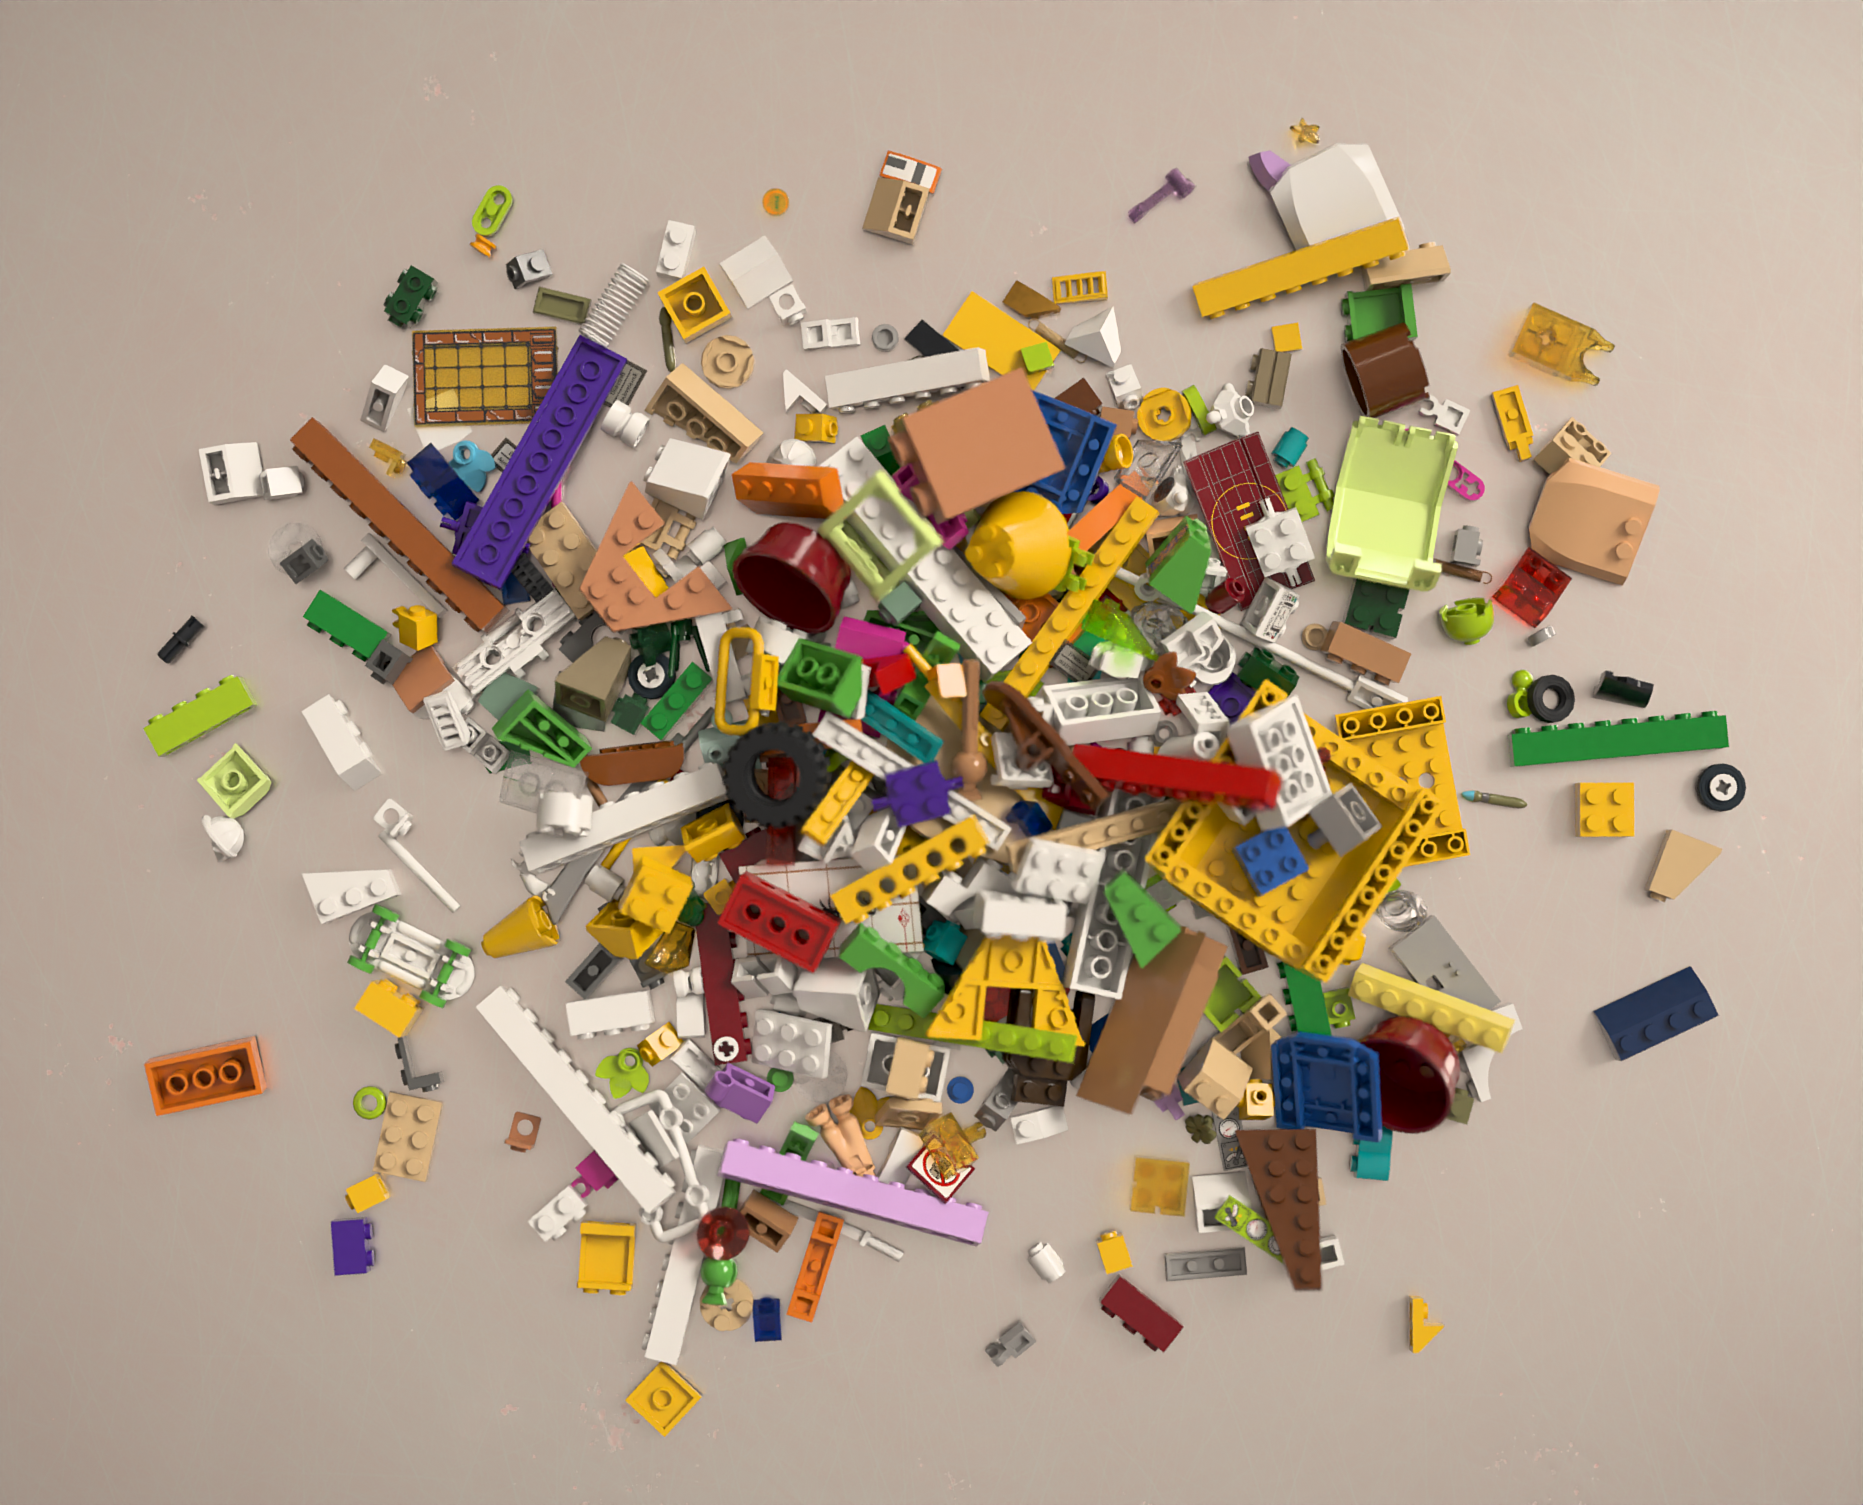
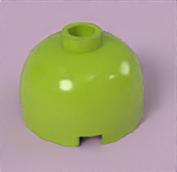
M1481 597L1454 601L1456 607L1448 609V606L1445 605L1439 610L1441 624L1445 633L1456 641L1464 642L1465 645L1479 643L1480 638L1488 634L1494 623V611L1490 599L1488 603H1485L1484 598Z

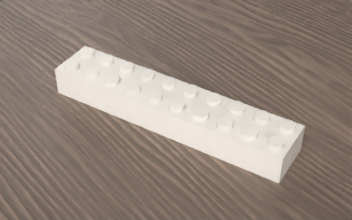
M858 437L854 438L820 465V467H836L838 469L844 503L881 470L895 484V480ZM898 492L922 522L926 521L937 534L935 527L926 517L923 518L912 500ZM870 496L846 518L848 523L890 572L894 571L916 550L913 527L890 500L886 501ZM942 543L899 581L900 584L905 581L922 600L921 609L943 635L961 645L958 652L965 660L973 659L980 661L979 677L984 683L1032 643L953 549L949 550Z

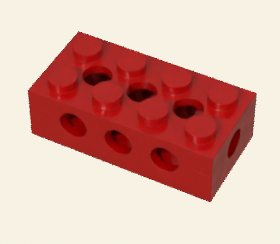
M745 871L739 877L717 924L814 973L819 968L842 919ZM751 904H755L760 908V915L753 913ZM775 917H781L785 922V927L778 926L775 922ZM799 929L806 930L809 934V939L802 938L799 934Z

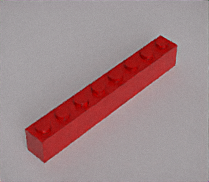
M1075 744L1072 752L1107 792H1113L1114 789L1131 795L1147 793L1154 798L1169 796L1182 802L1192 799L1205 805H1213L1215 802L1222 803L1229 808L1245 806L1253 811L1263 812L1264 809L1275 810L1283 781L1274 769L1081 744Z

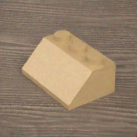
M1435 242L1419 245V249L1404 251L1405 256L1390 260L1389 256L1378 259V265L1366 269L1361 265L1364 291L1396 288L1403 284H1411L1413 286L1444 281L1450 275L1451 269L1443 245L1435 246Z

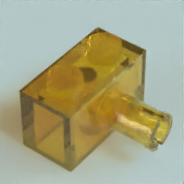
M952 1112L930 1122L918 1134L945 1180L966 1171L979 1159L971 1143L986 1137L985 1128L977 1130L983 1126L980 1122H976L962 1130Z

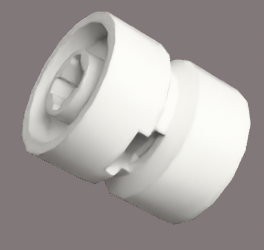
M616 400L607 413L601 430L612 437L620 435V441L634 449L644 435L650 418L640 412L632 414L631 407Z

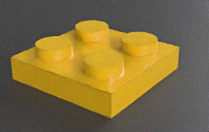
M660 1361L625 1401L665 1437L702 1396L667 1363Z

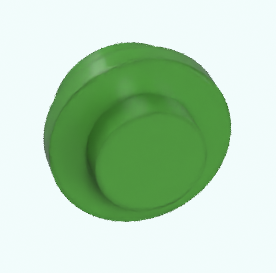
M771 1068L767 1074V1082L775 1085L774 1091L776 1092L787 1091L794 1081V1075L791 1071Z

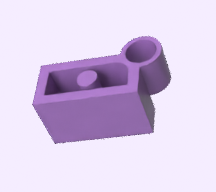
M727 1063L722 1071H717L705 1087L706 1095L714 1100L717 1106L730 1110L743 1119L750 1120L756 1124L771 1105L775 1085L730 1063Z

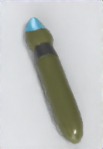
M1477 790L1462 793V796L1471 802H1483L1511 808H1525L1527 806L1526 801L1516 797L1481 793Z

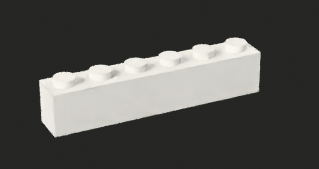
M972 348L825 376L829 408L837 409L839 413L855 411V406L864 405L865 409L876 408L880 406V402L888 400L890 404L905 402V397L915 396V399H925L931 397L932 392L940 391L941 395L956 393V388L966 386V390L990 381L986 351L981 348Z

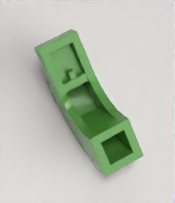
M937 631L921 656L931 667L950 664L961 645ZM915 665L916 678L903 686L893 704L895 708L916 721L931 696L924 687L929 682L928 679Z
M794 1121L779 1154L785 1156V1153L801 1156L802 1161H805L819 1133L807 1125ZM763 1188L760 1191L762 1195L781 1205H784L788 1195Z

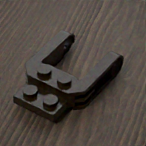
M1011 988L1006 1024L1029 1027L1033 989ZM1079 990L1075 994L1071 1012L1075 1016V1022L1081 1038L1085 1042V1046H1076L1074 1062L1002 1051L1003 1061L1014 1072L1011 1101L1064 1107L1067 1082L1073 1081L1086 1070L1095 994Z

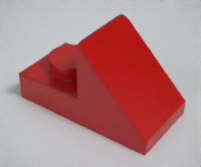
M909 653L862 659V664L870 668L868 688L879 686L882 695L916 678Z

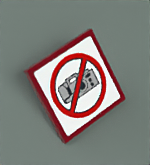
M937 1133L929 1139L906 1166L944 1204L950 1200L975 1170L969 1162Z

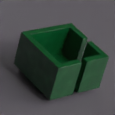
M1354 578L1342 622L1363 632L1368 630L1369 625L1374 626L1370 629V634L1393 640L1397 638L1403 616L1398 611L1405 609L1410 589Z

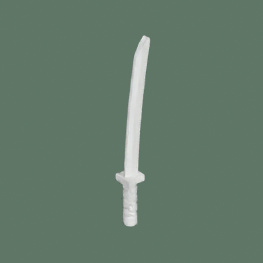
M786 1200L784 1205L773 1201L790 1213L816 1222L818 1211ZM843 1223L841 1234L859 1241V1245L863 1247L867 1244V1246L882 1254H886V1256L897 1262L900 1261L904 1252L896 1250V1248L874 1238L868 1230L864 1232Z

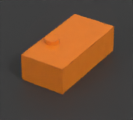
M255 1036L150 1058L144 1064L156 1116L262 1094L267 1088Z

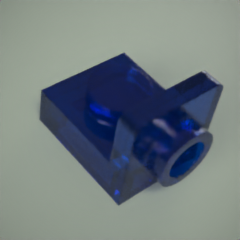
M1019 801L1015 803L1005 817L1008 823H1017L1027 838L1045 834L1053 827L1039 803L1035 801Z
M764 1297L753 1300L755 1342L782 1340L780 1299Z

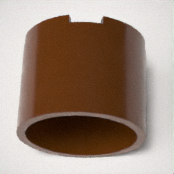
M1404 322L1341 344L1344 369L1357 405L1365 417L1376 418L1430 398L1429 392L1425 393L1424 387L1430 385L1420 351L1415 347L1412 340L1409 341L1407 336H1410L1411 332Z

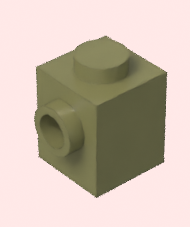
M1455 1087L1453 1104L1446 1119L1468 1124L1474 1098L1468 1096L1469 1091Z

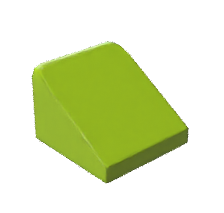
M1047 342L1021 349L1028 375L1054 368Z

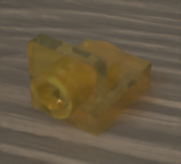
M373 438L369 448L375 451L373 456L386 463L392 459L386 475L395 478L396 474L401 475L407 463L404 460L406 454Z

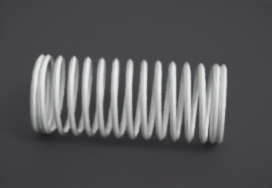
M625 264L618 266L619 273H614L616 278H611L613 283H608L610 288H604L606 293H601L603 298H598L600 303H595L596 308H592L593 313L588 314L591 319L585 318L588 324L582 323V327L578 329L582 335L602 345L605 349L609 346V343L588 328L600 333L609 340H612V338L590 322L605 329L612 335H616V333L605 327L595 318L616 330H619V328L597 312L619 325H622V323L600 307L610 311L622 320H626L625 317L612 310L604 302L626 315H629V313L614 304L607 297L632 310L630 306L620 301L610 292L635 305V302L622 295L612 286L638 300L637 296L624 289L617 282L627 286L639 295L642 293L630 286L619 276L632 282L642 290L645 287L639 283L645 286L649 283V280Z

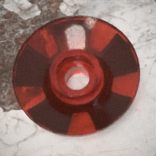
M732 1207L714 1208L706 1213L699 1222L696 1233L697 1243L702 1252L712 1259L728 1260L734 1258L742 1252L748 1242L749 1225L744 1215ZM724 1227L723 1234L717 1235V1229Z

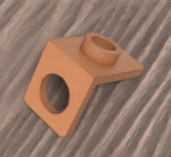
M518 1111L515 1112L509 1137L505 1139L504 1143L511 1145L510 1149L526 1153V1149H533L541 1118ZM526 1119L532 1123L533 1130L529 1135L519 1133L517 1126L521 1120Z

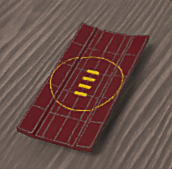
M1258 431L1183 461L1222 565L1227 570V578L1240 581L1244 587L1245 598L1238 604L1240 611L1249 608L1265 578L1245 526L1258 522L1264 516L1259 503L1262 499L1268 509L1265 498H1270L1274 512L1288 510ZM1308 561L1296 568L1302 581L1298 585L1294 575H1292L1296 585L1291 586L1286 572H1278L1267 576L1291 590L1315 581Z

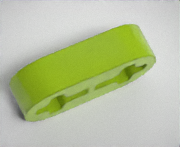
M1195 385L1182 390V395L1188 400L1192 415L1202 434L1205 436L1215 431V423L1210 424L1206 420L1209 411Z

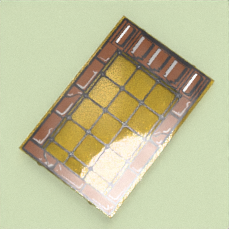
M557 327L412 331L414 427L530 424L558 374Z

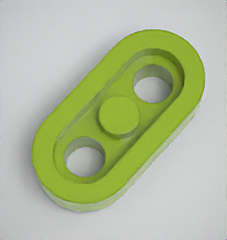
M501 185L492 186L483 197L472 218V226L479 235L483 237L492 236L501 226L513 203L512 195L506 187ZM498 196L504 197V202L500 205L495 204V198ZM485 219L491 220V225L488 228L482 227V222Z

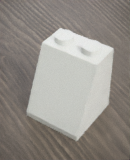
M670 438L666 446H660L655 456V460H657L655 467H649L643 479L646 482L645 493L703 520L726 477L731 454Z
M839 957L823 958L819 968L814 973L801 967L799 979L793 985V996L797 999L799 1009L860 1032H866L880 995L874 968L859 972Z

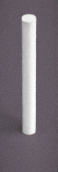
M386 829L382 831L378 837L454 913L460 905L395 838L389 835L390 833Z

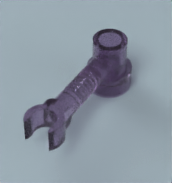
M1174 168L1165 176L1168 182L1146 200L1134 206L1128 212V216L1136 223L1169 194L1174 193L1179 200H1182L1193 192L1196 185L1190 178L1186 179L1178 168Z

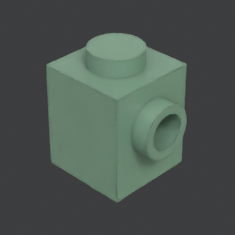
M904 581L879 602L878 608L880 610L878 613L887 624L891 622L896 627L920 607L922 600Z

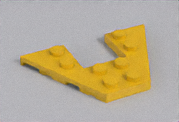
M1001 934L1000 938L985 936L926 1031V1036L981 1040L986 986L1035 989L1031 1028L1077 1035L1076 1046H1085V1042L1082 1040L1077 1028L1075 1016L1069 1007V1000L1064 987L1060 983L1055 970L1056 966L1053 958L1049 954L1048 945L1046 942L1038 940L1039 937L1028 936V940L1014 939L1012 934Z

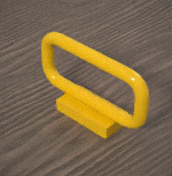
M730 628L724 632L720 639L714 719L718 730L726 735L741 736L749 730L756 728L760 710H776L779 656L763 654L764 643L762 636L753 628ZM734 638H749L753 642L748 720L744 725H730L725 720L730 643Z

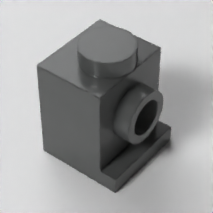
M382 639L365 666L373 671L370 676L383 685L386 681L394 684L406 664L410 663L413 659Z

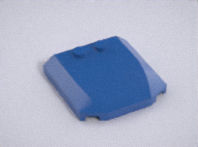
M1031 389L1065 469L1014 492L1027 491L1041 495L1052 502L1061 514L1082 513L1117 424Z
M1297 1032L1276 1039L1272 1043L1277 1128L1304 1129L1307 1126L1353 1133V1139L1380 1142L1382 1139V1119L1377 1053L1351 1038L1307 1032Z

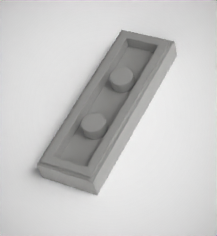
M1245 1247L1164 1254L1166 1281L1247 1275Z

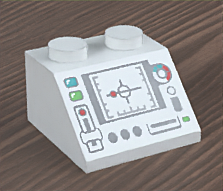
M1265 577L1240 624L1254 635L1275 643L1277 638H1280L1285 632L1288 617L1296 611L1300 595L1290 588Z

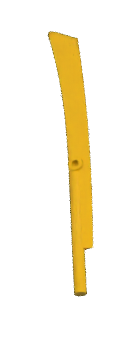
M909 644L903 652L909 653L911 661L928 679L927 670L932 667L913 645ZM929 681L924 687L962 731V701L960 699L951 701V698H940L937 681ZM978 720V751L983 753L987 761L997 771L991 740L992 735ZM1027 787L1026 790L1014 789L1055 831L1063 807L1041 797L1043 788Z

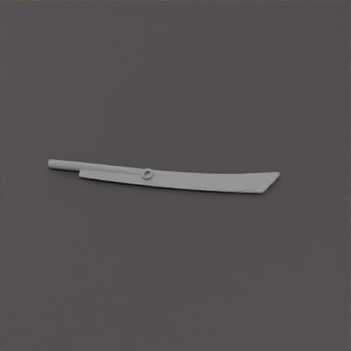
M710 707L685 737L678 732L671 740L674 741V745L683 743L685 753L699 737L698 731L706 729L711 723V716L715 710ZM658 780L632 783L616 803L625 800L624 796L629 793H642L649 790V786L657 783ZM604 849L568 862L549 887L555 891V895L548 894V891H546V898L548 900L545 901L553 925L558 924L576 890Z

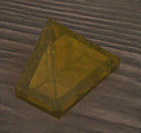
M676 921L670 934L666 932L662 934L644 962L645 965L667 974L688 967L695 929Z

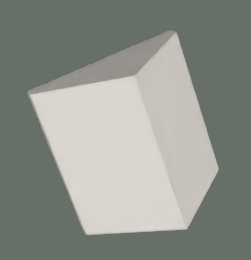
M765 235L719 263L747 309L793 282L780 256Z

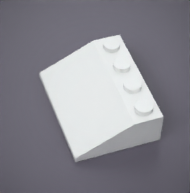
M1297 695L1290 696L1274 705L1244 717L1225 729L1238 765L1274 769L1283 779L1275 810L1264 809L1263 812L1255 811L1262 830L1287 827L1332 796Z

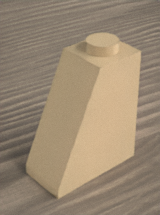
M1672 829L1667 830L1644 890L1651 892L1650 897L1664 903L1666 898L1674 900L1721 854L1722 848Z

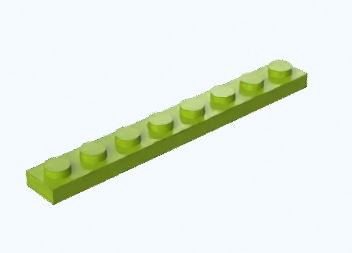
M876 1003L869 1022L868 1030L1074 1062L1077 1035L983 1020L981 1040L926 1036V1031L937 1013L930 1012L923 1019L909 1008Z

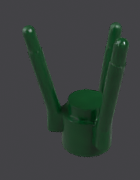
M692 619L671 622L669 678L673 677L674 667L676 672L679 670L680 643L691 642V637L695 639L706 671L710 672L698 627L692 626Z

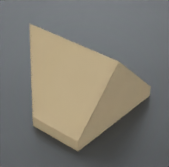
M1273 1028L1256 1038L1241 1051V1059L1252 1067L1249 1079H1273L1271 1045L1276 1039L1282 1038Z

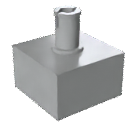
M1349 783L1309 811L1320 828L1309 834L1307 839L1309 844L1316 850L1329 841L1341 857L1382 828V825L1353 784Z

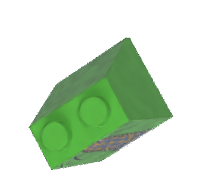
M1185 516L1146 561L1145 565L1149 584L1192 614L1196 608L1212 550L1205 524L1196 518L1192 520Z

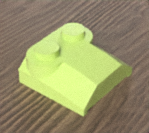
M236 743L201 778L197 779L199 784L225 814L232 819L242 816L267 794L272 783L269 777L260 770Z

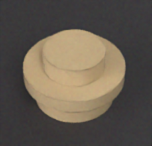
M1320 624L1308 625L1302 632L1304 646L1310 650H1320L1328 631Z

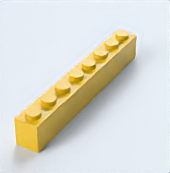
M1400 216L1195 283L1192 287L1202 317L1209 315V318L1213 319L1225 315L1224 310L1231 307L1238 311L1251 306L1250 301L1259 298L1261 302L1276 298L1275 293L1283 290L1286 291V294L1301 290V285L1311 282L1312 286L1328 281L1326 276L1337 273L1338 277L1353 273L1352 268L1363 265L1364 269L1379 264L1378 259L1389 256L1390 260L1405 256L1404 251L1409 250V245Z

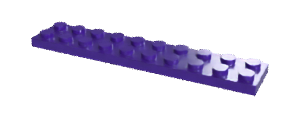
M579 335L452 562L453 567L501 590L623 371L627 358Z

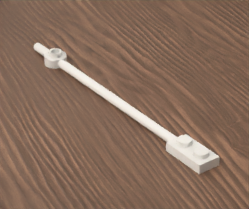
M1120 568L1115 577L1135 586V593L1140 599L1154 601L1160 598L1184 610L1157 589L1146 584L1149 583L1147 573L1137 576ZM1197 604L1195 611L1192 613L1197 616L1204 611L1215 619L1219 628L1350 691L1347 700L1365 709L1404 703L1408 700L1407 697L1362 675H1359L1356 682L1277 643L1260 638L1248 629Z

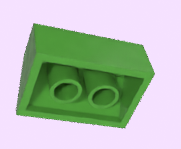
M799 638L778 675L777 688L790 700L849 718L862 696V658L852 653Z

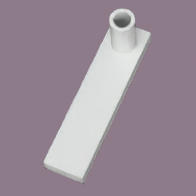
M370 533L361 540L366 546L344 567L356 579L378 557L432 612L437 613V617L441 618L448 611Z

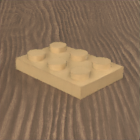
M390 1091L373 1171L426 1182L443 1102Z

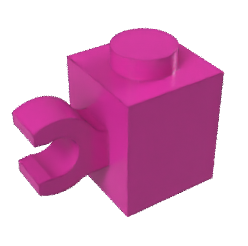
M594 1150L575 1167L582 1176L577 1177L571 1186L574 1188L579 1183L584 1184L586 1190L582 1193L581 1197L585 1198L593 1191V1188L596 1192L603 1186L608 1189L619 1178Z

